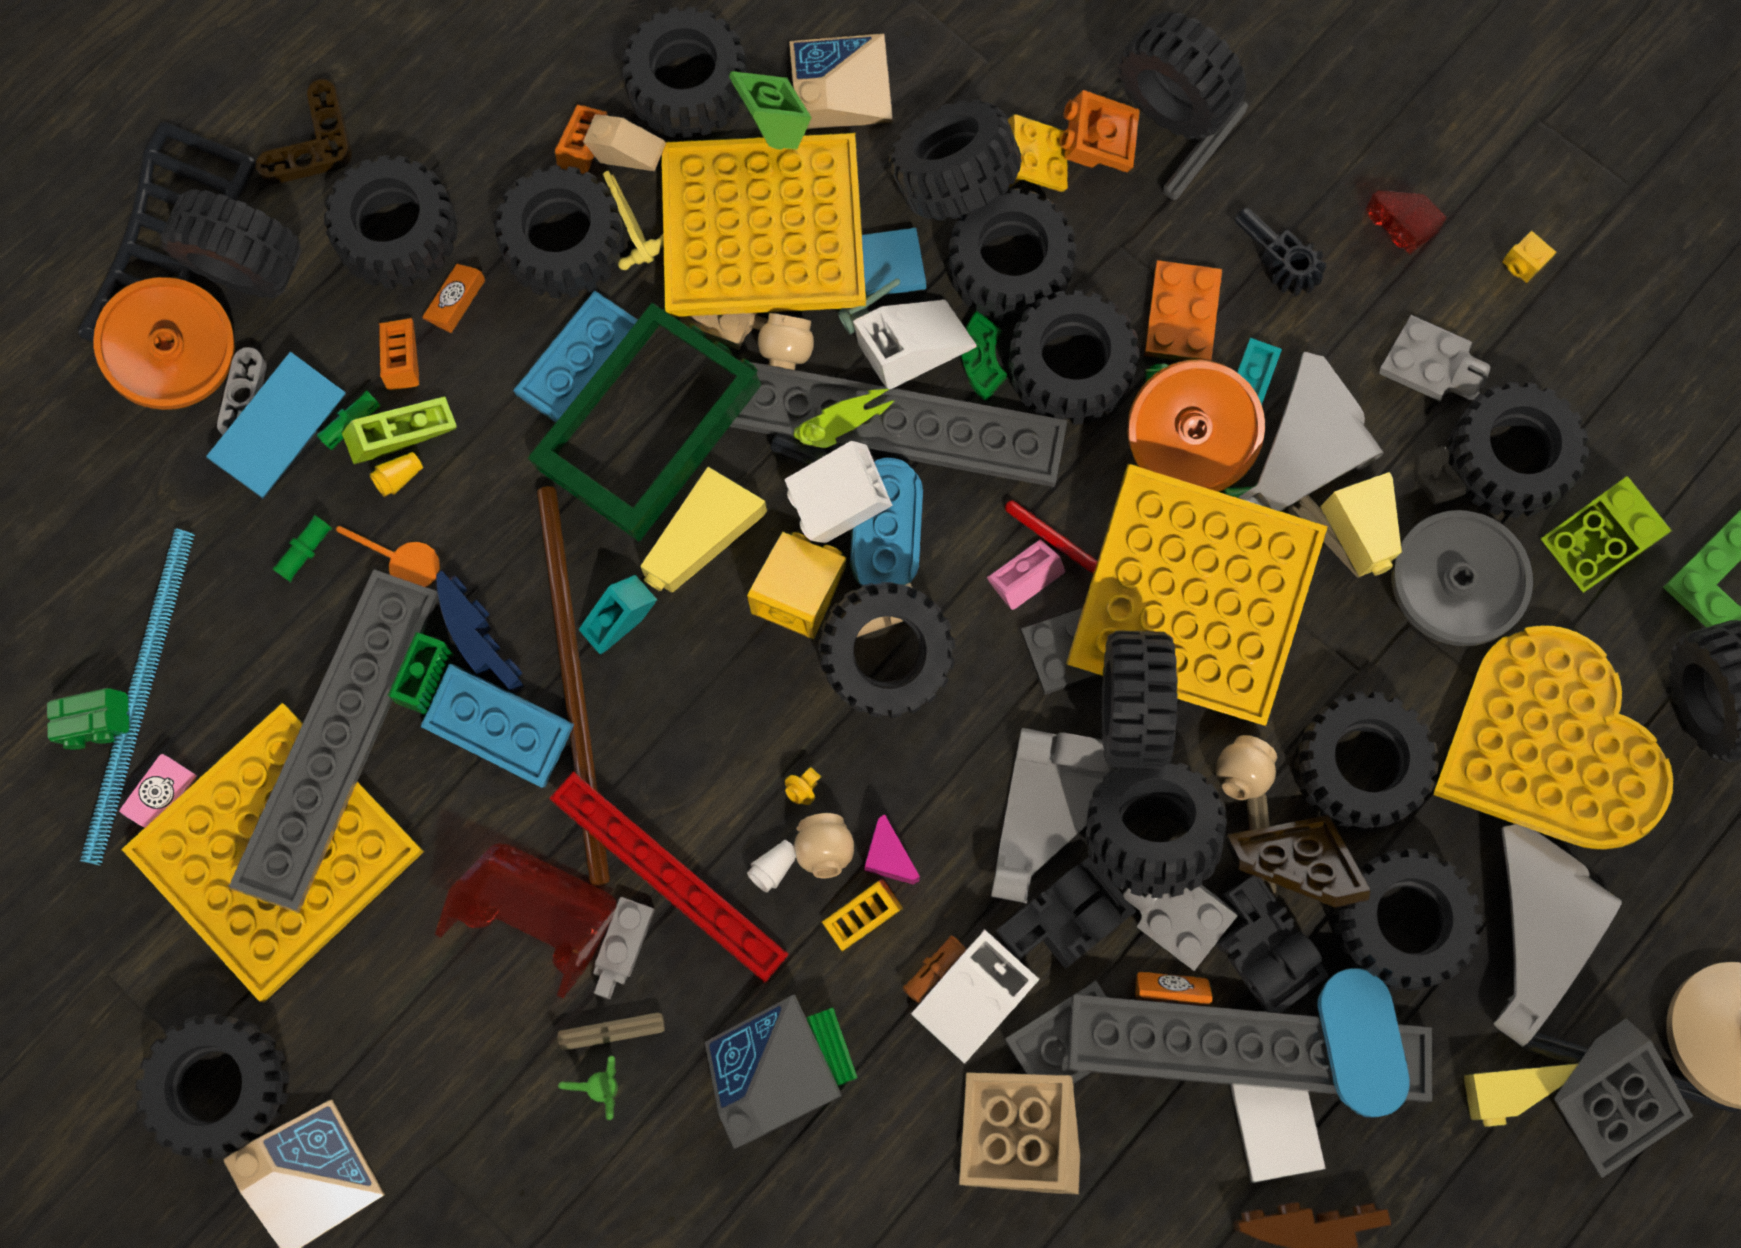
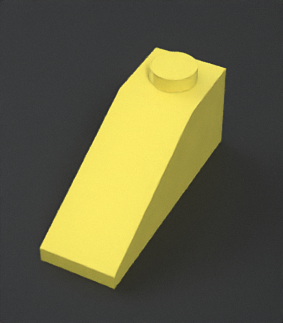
M1578 1064L1465 1075L1464 1081L1471 1120L1483 1119L1484 1127L1506 1125V1117L1520 1115L1564 1085Z

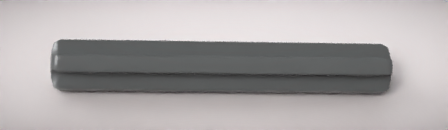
M1245 101L1239 104L1214 135L1202 138L1164 185L1163 193L1172 200L1178 199L1244 115L1248 107Z

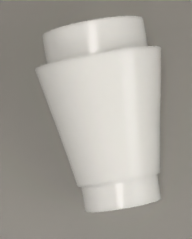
M783 840L751 863L752 868L747 872L749 878L765 892H768L771 888L776 889L796 858L795 847L787 840Z

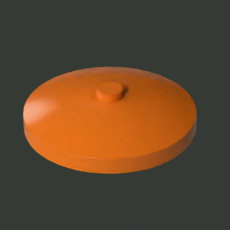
M158 277L133 283L119 291L109 300L96 322L94 352L103 375L118 393L144 407L168 410L198 403L211 395L222 384L230 371L235 352V340L226 312L211 294L185 280Z
M1186 360L1160 370L1142 386L1129 412L1127 425L1128 441L1132 455L1140 468L1219 492L1242 478L1257 459L1265 433L1264 412L1256 392L1240 374L1214 361Z

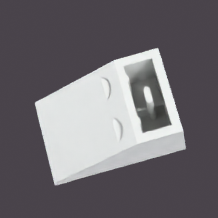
M946 300L882 306L853 320L858 345L887 389H892L976 348L975 342Z
M984 930L911 1014L965 1064L1039 979Z

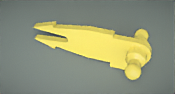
M606 171L603 173L605 181L616 200L627 231L636 248L631 250L629 256L619 260L618 266L622 270H628L635 263L639 265L645 261L650 263L654 260V256L659 254L660 249L664 247V234L656 240H645L644 234L614 175Z

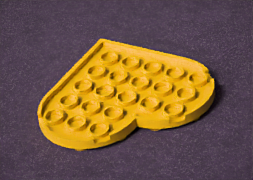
M1533 626L1525 628L1524 631L1507 638L1505 636L1487 652L1482 660L1433 795L1574 845L1592 849H1612L1641 839L1659 823L1671 800L1673 773L1670 761L1666 759L1663 751L1656 743L1657 739L1638 722L1619 714L1622 702L1621 682L1618 673H1615L1612 665L1607 660V654L1596 643L1575 631L1555 626Z

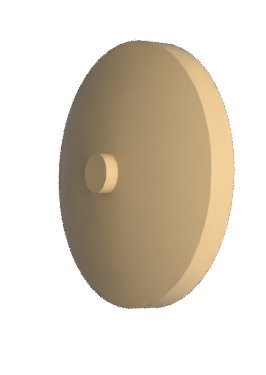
M1725 962L1711 965L1696 972L1679 986L1673 995L1667 1013V1037L1670 1050L1678 1067L1693 1086L1718 1103L1741 1109V963Z

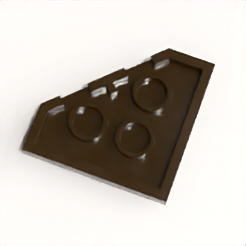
M1329 815L1227 835V847L1238 869L1333 907L1367 901L1370 898L1371 890Z

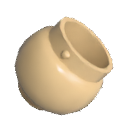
M769 313L768 323L762 326L758 337L759 351L762 356L769 359V366L795 370L796 364H803L810 358L814 346L813 334L810 332V320Z
M1249 735L1237 737L1233 744L1227 746L1222 751L1215 765L1216 777L1222 785L1223 791L1237 800L1252 799L1264 795L1276 777L1275 762L1277 760V753L1273 747L1259 738Z
M822 813L808 816L800 821L797 830L800 832L796 836L794 843L795 855L799 865L808 872L813 873L817 878H831L839 875L842 872L841 869L849 864L854 855L853 837L844 824V819L837 814Z

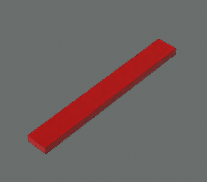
M573 772L550 797V801L764 983L767 982L789 955L576 773Z

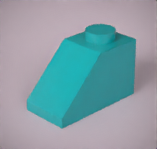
M634 575L610 585L578 630L598 653L602 654L637 626L657 599L639 578Z

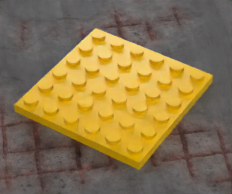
M855 133L803 136L797 150L786 148L781 150L769 147L764 138L667 142L662 152L665 312L671 316L682 317L866 306Z
M1131 464L1127 465L1066 664L1103 676L1104 654L1108 635L1117 630L1165 632L1173 638V643L1175 644L1178 699L1266 726L1328 526Z
M283 703L122 848L124 853L251 993L263 1003L424 852L357 781L299 913L231 890L228 887L303 725L296 715Z

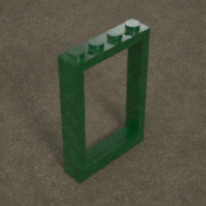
M653 303L650 304L528 457V460L536 470L638 542L762 386L757 375L758 369L744 358L740 361L731 356L732 352L719 341L713 344L705 338V333L693 324L686 326L679 321L680 317L671 316L665 312V307L661 309ZM661 326L729 371L736 378L633 508L557 454L657 328Z

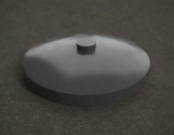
M1456 510L1428 517L1417 524L1402 540V553L1393 560L1391 571L1392 588L1401 611L1419 631L1445 644L1476 646L1497 639L1520 620L1531 599L1533 574L1524 547L1508 528L1493 518L1480 513Z

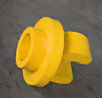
M811 767L800 778L790 775L785 780L787 796L796 804L810 805L815 800L812 790L817 786V781L821 776Z

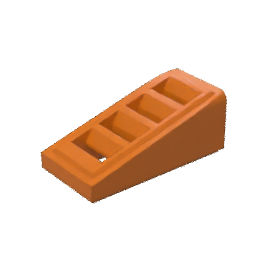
M580 105L576 106L555 150L557 166L564 170H567L569 166L579 168L581 174L589 171L594 155L583 141L586 136L584 134H587L590 125L580 123V121L592 122L595 114L608 116L606 111Z
M412 318L379 323L380 376L388 390L418 386L419 368ZM405 334V337L389 339V336ZM405 346H406V348L390 350V349H393V348H399V347H405ZM405 359H406V361H401V362L392 363V361H398V360H405Z

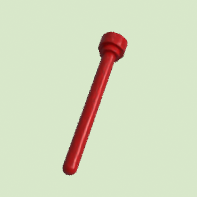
M1008 501L1006 503L1005 510L1008 514L1094 574L1098 562L1095 558L1015 501Z

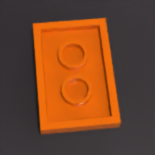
M1157 260L1144 356L1176 361L1212 360L1222 269Z

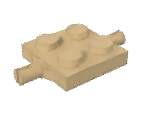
M757 313L682 316L679 320L686 326L690 324L697 326L705 333L706 339L715 342L719 341L737 350L740 349L745 336L753 328L761 330L762 326L768 323V319L757 316Z

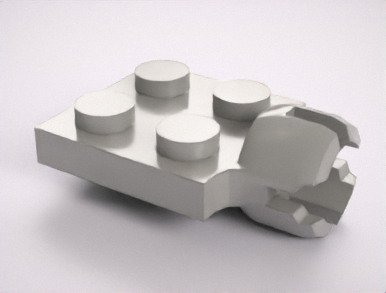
M1411 315L1382 364L1379 374L1438 401H1441L1446 393H1455L1468 400H1474L1479 395L1480 388L1485 385L1491 366L1471 356L1469 353L1472 345L1471 341Z
M1202 885L1192 891L1185 888L1184 894L1176 897H1171V894H1163V898H1151V894L1142 893L1140 897L1130 894L1131 889L1126 888L1123 894L1124 899L1140 910L1142 914V919L1137 924V928L1194 971L1238 915L1237 911Z

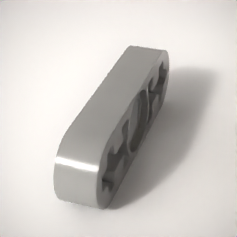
M242 348L233 356L217 421V428L222 435L229 429L228 425L233 424L263 386L267 364L262 355L254 348ZM252 358L256 365L250 366L247 373L243 364L249 363ZM246 376H248L252 380V382L247 380ZM249 388L251 394L248 400L242 403L234 401V394L238 389ZM232 408L238 411V415L232 410Z

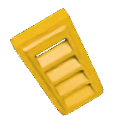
M880 880L822 921V923L841 951H844L894 916L903 907L886 882ZM874 894H879L881 899L888 907V910L883 912L877 901L874 899ZM864 901H866L877 917L873 921L861 905ZM851 910H854L864 924L863 928L860 929L849 914ZM841 917L853 933L849 938L837 922Z

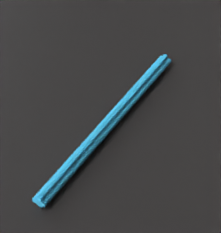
M175 529L174 531L176 532L173 533L175 536L172 537L174 539L171 541L173 544L170 545L172 548L169 549L170 552L167 554L169 555L166 558L168 560L165 561L167 564L164 565L166 568L163 569L165 572L162 573V580L159 582L161 584L158 585L160 588L157 589L159 592L156 593L155 604L152 606L154 608L151 610V617H149L150 621H148L149 625H147L148 629H146L148 633L144 634L147 637L143 638L145 640L142 642L144 645L141 646L143 649L140 650L141 653L138 655L140 656L136 663L138 666L135 667L137 670L134 671L136 674H133L135 678H132L131 681L133 682L130 683L132 686L129 687L130 691H128L129 711L126 714L129 716V732L116 736V741H114L116 745L112 746L115 749L111 750L114 753L110 754L112 757L109 758L110 762H108L111 766L106 767L109 770L105 771L107 773L104 775L106 778L103 779L105 783H102L104 787L100 788L103 791L99 792L101 794L98 796L100 800H97V803L100 804H96L98 808L94 809L96 813H93V815L96 817H92V820L95 821H92L91 824L93 825L89 826L91 830H88V832L91 834H88L87 837L89 838L85 840L88 841L84 844L87 847L83 848L86 851H83L82 854L84 855L81 856L84 860H80L86 863L100 865L98 862L102 863V860L99 858H104L100 854H105L101 849L106 850L102 845H107V843L103 841H108L105 836H110L106 832L111 833L107 828H112L108 824H113V822L109 820L115 819L111 817V815H116L112 811H117L113 807H118L114 803H119L116 798L121 797L117 796V794L122 793L118 790H123L119 785L124 786L120 782H125L122 777H126V775L123 773H128L124 770L129 769L125 764L130 765L126 760L131 761L128 756H132V754L129 752H134L130 749L135 748L131 743L136 744L132 739L137 740L134 735H138L135 731H140L136 727H141L137 724V722L142 723L138 718L143 719L139 715H144L141 710H145L142 706H147L143 704V702H148L144 698H149L145 694H150L146 690H151L148 685H153L149 683V681H154L150 677L155 678V676L151 675V673H156L152 669H157L153 665H158L155 663V661H159L156 656L160 657L157 652L162 653L158 648L163 649L159 644L164 645L160 641H165V639L161 637H166L163 632H168L164 630V628H169L165 624H170L166 620H171L167 616H172L169 614V612H173L170 608H174L171 604H176L172 601L177 600L173 596H178L174 591L179 592L175 588H180L176 585L181 584L178 581L182 580L179 575L183 576L180 571L185 572L181 569V567L186 568L182 563L187 564L183 560H188L184 556H189L186 552H190L187 548H191V546L188 544H193L189 539L194 540L190 536L195 535L187 531Z

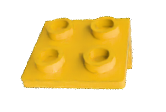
M1016 114L1007 119L1020 149L1022 159L1017 178L1013 184H1009V188L1020 180H1025L1060 192L1066 190L1067 159H1064L1065 149L1060 147V140L1064 130Z

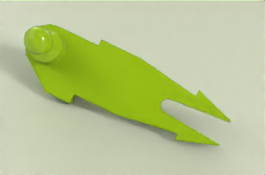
M890 389L868 390L869 394L843 400L822 409V414L796 427L793 431L794 437L803 444L819 448L832 446L837 443L835 438L854 430L875 414L881 415L894 400L866 410L864 409V404Z

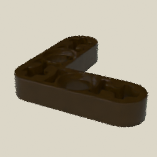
M324 79L317 80L307 90L316 139L269 150L257 158L256 169L266 183L279 184L338 170L350 163L352 151L341 101L334 85L330 81ZM322 92H327L326 101L329 106L328 108H324L320 101ZM326 119H337L338 123L334 129L326 131L321 128L322 123ZM330 141H335L339 148L337 157H332L331 155L333 154V148ZM302 154L312 155L311 162L306 166L296 165L297 158ZM285 159H288V162H289V164H290V166H291L290 169H287V167H286L287 163H286ZM276 163L275 171L269 172L270 164Z

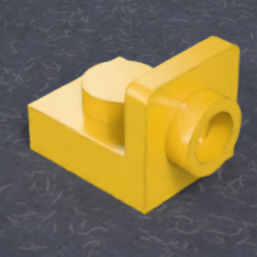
M1531 231L1518 245L1511 248L1502 262L1514 276L1520 277L1527 283L1552 259L1556 251Z

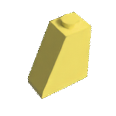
M1390 472L1335 491L1321 505V509L1358 576L1360 577L1373 572L1374 576H1377L1393 567L1391 562L1402 551L1393 478Z

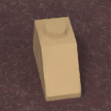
M598 114L594 115L583 141L602 164L655 171L666 144L663 139L623 118Z

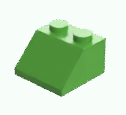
M731 71L729 78L769 147L778 150L783 148L797 150L812 117L788 79Z

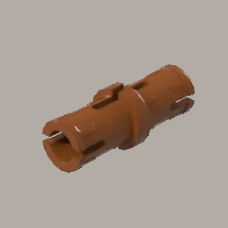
M950 935L931 958L926 957L922 961V968L902 989L919 1004L926 994L966 952V948L955 937Z

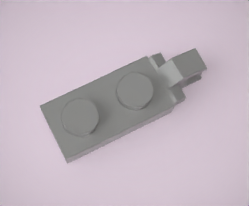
M620 897L595 962L594 974L600 976L594 992L596 995L611 999L616 983L625 984L627 977L631 976L653 917L654 908Z

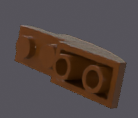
M1299 1202L1278 1205V1213L1264 1215L1263 1209L1241 1213L1242 1220L1234 1221L1233 1226L1235 1230L1252 1238L1289 1248H1357L1358 1243L1355 1232L1391 1225L1388 1210L1376 1209L1374 1203L1353 1206V1214L1343 1216L1339 1215L1338 1210L1321 1212L1316 1214L1318 1221H1314L1311 1208H1300Z

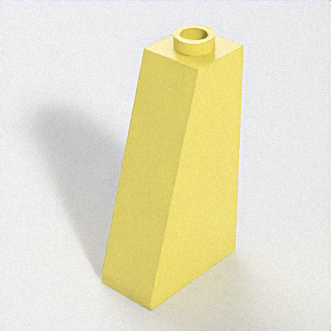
M707 467L640 566L644 576H646L644 581L658 591H662L665 588L673 593L767 512L765 500Z

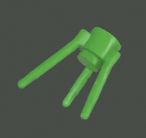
M613 1056L608 1057L605 1073L599 1072L592 1075L587 1083H559L560 1089L587 1091L591 1099L597 1102H604L606 1105V1118L608 1120L613 1118L615 1106L613 1098L618 1092L617 1080L614 1078L616 1068Z

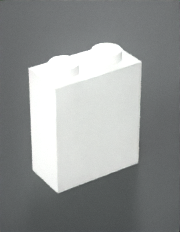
M855 441L846 443L784 479L789 489L787 491L789 501L797 508L801 518V530L811 541L827 543L893 506L867 445Z

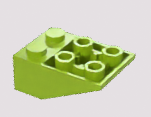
M1627 476L1546 534L1541 540L1584 593L1672 532V530Z

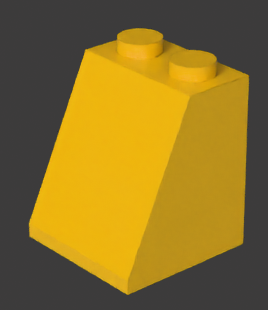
M782 532L747 595L751 614L814 639L845 571L846 557L842 556L840 550L832 546L824 545L821 548L810 543L811 540L800 533L793 532L790 535Z

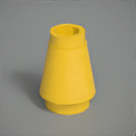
M410 452L407 455L375 466V471L370 473V477L384 497L390 493L395 495L418 471L423 469V466L418 457L413 452Z

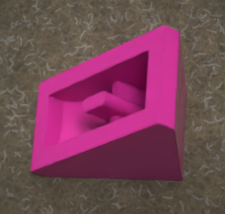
M883 815L877 822L865 864V871L909 884H915L919 882L920 876L888 819Z

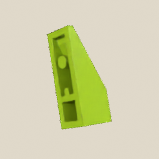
M441 397L354 419L342 432L353 463L357 464L397 452L452 431L457 426L446 398Z

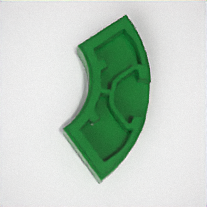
M976 311L966 327L967 332L976 344V348L962 354V364L970 385L986 402L1007 378V373L1000 367L995 355V346L1002 335V330Z

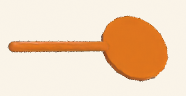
M341 526L336 528L337 532L391 558L389 572L394 577L428 587L435 581L436 574L439 573V558L435 550L427 544L420 542L406 543L395 552H392Z

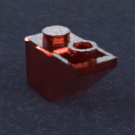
M1377 191L1372 195L1366 207L1372 221L1377 225H1381L1391 235L1393 242L1398 247L1404 248L1409 254H1412L1438 233L1447 218L1424 194Z

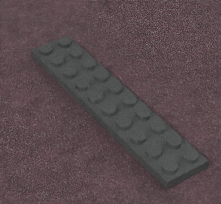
M752 363L758 369L757 375L762 386L730 427L771 435L781 433L797 439L793 434L794 429L803 422L822 414V409L843 400L869 394L868 390L887 388ZM892 388L864 404V409L866 410L894 400L881 415L875 414L854 430L835 438L837 443L834 445L841 444L843 446L850 441H855L867 445L869 452L873 454L1055 487L1067 420Z
M373 570L228 886L231 890L296 913L300 912L393 700L388 696L415 632L423 634L439 598L437 591Z
M1075 994L1071 996L1068 1070L1337 1094L1320 1017ZM1398 1024L1410 1078L1409 1091L1405 1101L1432 1102V1028Z

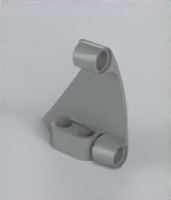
M1308 352L1302 354L1283 417L1257 486L1238 497L1239 499L1282 512L1293 503L1355 467L1361 470L1383 455L1384 452L1364 426L1365 417L1361 407L1325 357Z
M1027 728L1021 729L994 876L992 897L1027 903L1031 876L1087 825L1089 800L1092 799L1093 790L1097 784L1103 783V777L1110 771L1115 770L1118 772L1119 767H1112L1105 762L1101 739L1069 733L1053 734Z
M1515 824L1501 829L1510 895L1514 994L1508 998L1510 1002L1500 1012L1493 1024L1515 1042L1524 1046L1533 1038L1577 977L1619 910L1622 901L1588 877V869L1577 859L1537 831Z

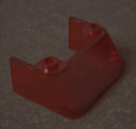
M494 844L449 889L435 935L442 937L457 920L469 927L480 928L490 925L497 918L556 948L552 962L564 974L557 996L564 998L587 969L612 920L617 903L610 894L511 845Z

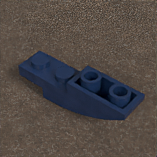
M441 570L436 574L440 607L446 626L459 651L480 678L483 679L493 671L511 693L516 694L524 687L518 679L523 673L510 658L503 662L496 654L501 648L488 633L485 634L491 629L485 620L489 613L477 600L472 603L467 600L463 594L468 590L455 575L449 579Z

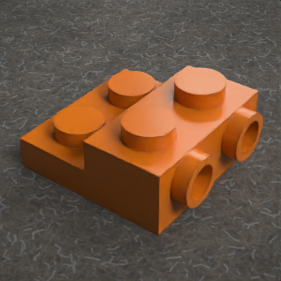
M1083 90L1073 100H1069L1064 109V119L1069 120L1068 129L1063 132L1060 140V147L1065 149L1064 159L1091 168L1100 163L1128 172L1134 166L1140 110Z

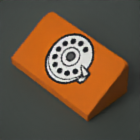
M456 264L424 313L423 319L452 333L485 281L482 272L475 268Z
M1138 972L1136 975L1135 998L1137 1000L1206 1006L1212 1002L1211 988L1206 978Z

